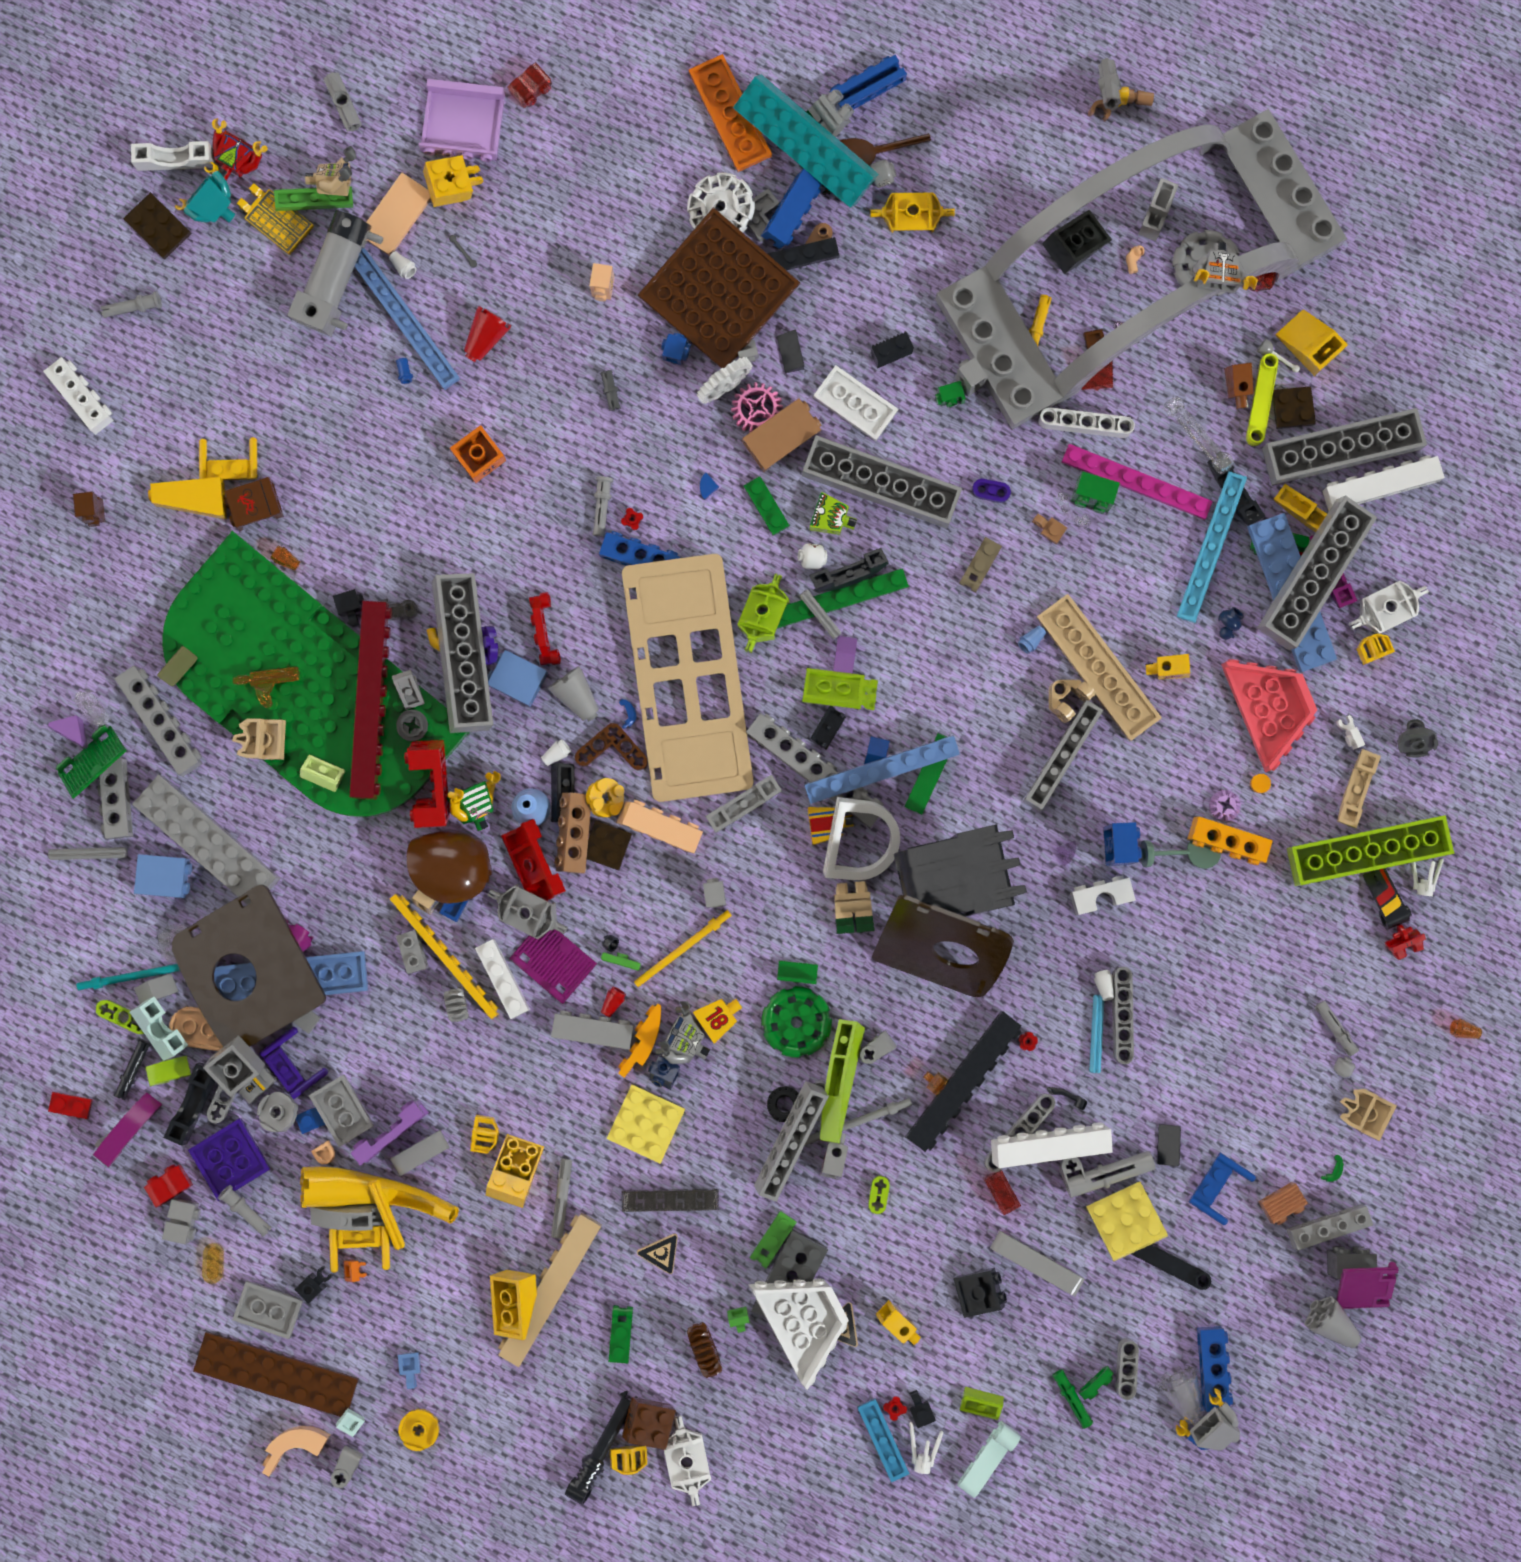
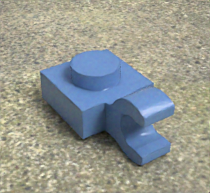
M419 1352L399 1354V1374L406 1375L407 1389H414L417 1387L415 1374L421 1373Z

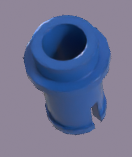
M397 359L395 362L399 373L398 380L401 384L411 383L413 374L410 373L408 359Z

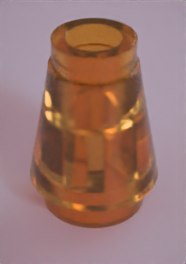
M279 545L270 557L274 560L273 563L296 571L301 563L288 549Z
M1455 1019L1450 1025V1033L1455 1038L1480 1039L1482 1035L1481 1028L1463 1019Z

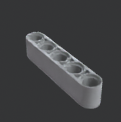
M1117 967L1112 972L1114 999H1112L1113 1057L1118 1063L1129 1064L1134 1058L1133 975L1129 968ZM1120 970L1126 972L1127 977L1124 981L1118 979L1117 975ZM1121 990L1127 993V998L1124 1001L1118 998V993ZM1121 1010L1127 1012V1018L1124 1021H1121L1118 1017V1013ZM1121 1030H1125L1128 1034L1124 1041L1120 1040L1118 1036ZM1125 1049L1128 1057L1122 1061L1119 1058V1052Z
M1046 1093L1038 1095L1005 1135L1015 1137V1130L1019 1127L1024 1129V1133L1032 1134L1054 1109L1056 1104L1054 1097ZM1044 1097L1050 1099V1105L1047 1108L1041 1106V1100ZM1031 1112L1037 1114V1120L1034 1123L1028 1121V1115ZM991 1150L984 1159V1165L989 1171L996 1173L1002 1170V1168H990Z
M1000 1230L990 1249L1075 1297L1085 1280L1083 1277L1076 1275L1071 1270L1041 1255L1039 1252L1004 1234Z

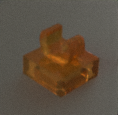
M927 1071L923 1076L929 1082L926 1088L935 1095L939 1093L948 1081L939 1072L933 1076Z

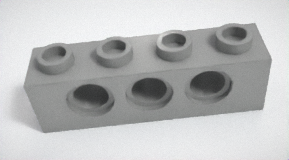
M118 758L99 776L100 785H98V795L102 801L99 811L100 815L103 816L101 832L105 839L109 840L133 837L127 760ZM115 775L116 781L110 785L109 777ZM116 794L118 800L115 804H111L110 798ZM117 813L119 815V821L114 824L112 822V817L114 814Z
M1359 1204L1287 1228L1286 1230L1292 1248L1301 1250L1373 1226L1367 1206Z

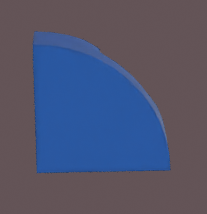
M707 473L702 476L700 481V492L703 499L706 500L719 488Z

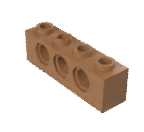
M562 793L560 799L561 814L558 819L559 836L556 839L558 848L554 864L557 872L583 874L586 871L591 808L586 802V794ZM573 809H574L575 812H576V815H575L574 818H573V816H572V810H573ZM571 829H573V831H574V836H573V837H571V835H570V830H571ZM570 848H571V850H572V856H571V857H570L569 854H568V851H569Z

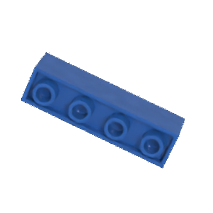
M896 54L892 57L887 56L879 64L867 67L863 73L852 75L847 79V82L834 85L829 93L833 90H839L844 98L838 105L842 107L844 104H849L854 110L906 81L907 73L904 68H900L899 59Z
M805 169L801 170L791 183L761 237L766 240L769 238L774 240L773 245L778 249L784 245L788 246L794 237L792 236L793 231L798 230L803 222L801 220L803 214L806 215L811 209L812 205L810 202L819 195L821 191L819 187L822 183Z

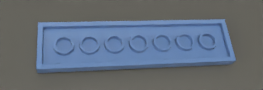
M1285 513L1247 526L1273 600H1275L1300 559V554ZM1320 611L1299 646L1291 649L1299 673L1337 659Z
M365 951L306 957L325 995L368 991ZM247 963L216 967L214 980L217 989L223 996L230 1000L239 1001L247 998L253 992L257 976L253 964Z

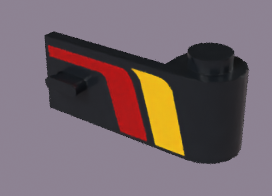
M1386 868L1373 870L1362 875L1380 909L1379 917L1386 930L1410 921V916H1412L1411 910L1407 905H1404Z

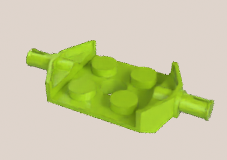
M774 574L772 583L758 584L751 589L737 624L741 632L748 638V643L744 649L746 652L752 653L757 642L775 640V632L785 607L789 603V598L779 588L782 578L780 574ZM760 607L768 608L767 613L763 615L757 611Z

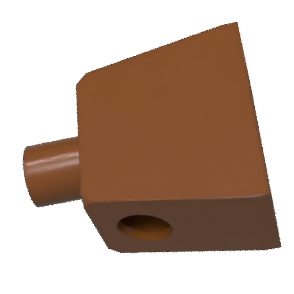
M1252 362L1235 364L1224 368L1228 399L1235 398L1236 409L1248 408L1247 396L1253 395L1254 392Z

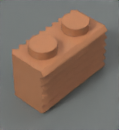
M1290 1182L1258 1201L1270 1223H1277V1225L1287 1221V1216L1294 1213L1296 1215L1304 1211V1206L1308 1204L1299 1187L1294 1182Z

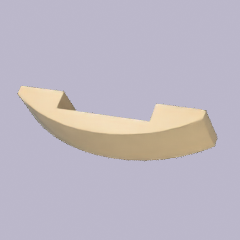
M1364 749L1361 750L1344 792L1337 822L1355 829L1357 828L1363 811L1361 808L1372 776L1375 774L1380 761V755Z

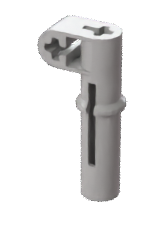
M1146 1151L1104 1166L1099 1164L1097 1168L1084 1172L1082 1164L1077 1157L1062 1159L1059 1164V1170L1070 1198L1103 1187L1108 1189L1112 1184L1155 1170V1163L1151 1153ZM1068 1161L1070 1164L1074 1163L1075 1167L1072 1168V1171L1078 1170L1079 1175L1067 1178L1066 1174L1072 1172L1071 1169H1066ZM1130 1165L1132 1167V1169L1100 1179L1095 1182H1092L1091 1180L1092 1178H1095L1097 1176Z

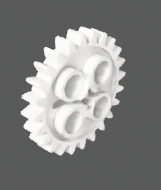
M747 357L739 358L737 361L734 360L732 363L727 364L725 368H721L711 375L708 379L709 381L699 388L697 397L703 404L710 403L712 400L715 401L724 393L738 386L741 380L746 377L745 375L750 373L749 371L753 365Z

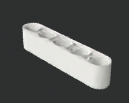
M1045 408L1038 418L1039 425L1044 429L1118 438L1128 437L1135 427L1134 421L1126 416L1058 408ZM1050 415L1052 417V421L1046 422L1043 419V416ZM1068 417L1072 423L1065 424L1062 418ZM1086 419L1090 421L1091 426H1084L1082 424V420ZM1101 422H1107L1110 428L1104 429L1101 426ZM1126 424L1129 427V431H1123L1120 425Z

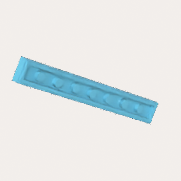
M1228 471L1177 617L1192 623L1196 622L1246 483V476Z

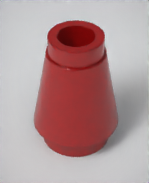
M613 986L611 990H608L600 1012L607 1017H611L625 1001L626 993Z

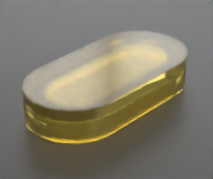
M211 1243L203 1250L202 1277L205 1282L215 1284L222 1279L224 1274V1248L219 1243Z

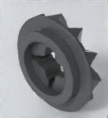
M407 710L397 720V732L407 741H417L423 738L428 731V721L421 712ZM415 718V724L418 725L420 729L414 728L410 733V727H408L405 723H412V721Z

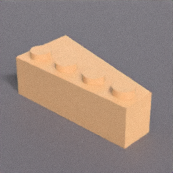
M638 800L624 802L616 821L617 824L626 825L634 831L648 834L649 837L664 841L689 853H695L703 831L698 830V825L690 822L687 825L680 822L681 818L671 814L670 817L662 815V810L654 807L651 810L644 807L645 803Z

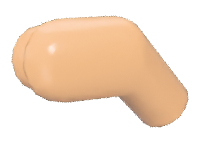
M1141 245L1134 246L1126 255L1129 274L1138 272L1136 262L1145 252L1144 247Z

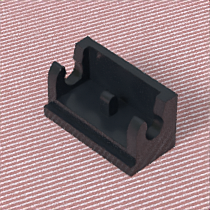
M829 706L809 741L827 750L845 720V714L835 710V707Z

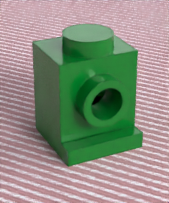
M961 381L938 387L937 394H935L937 405L952 407L957 405L958 401H960V404H964L966 397Z

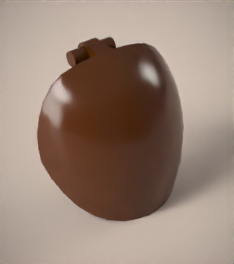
M455 830L432 832L412 839L408 845L406 857L409 876L418 890L435 901L451 904L470 900L480 894L485 888L486 883L490 881L492 866L487 846L482 839L470 833Z

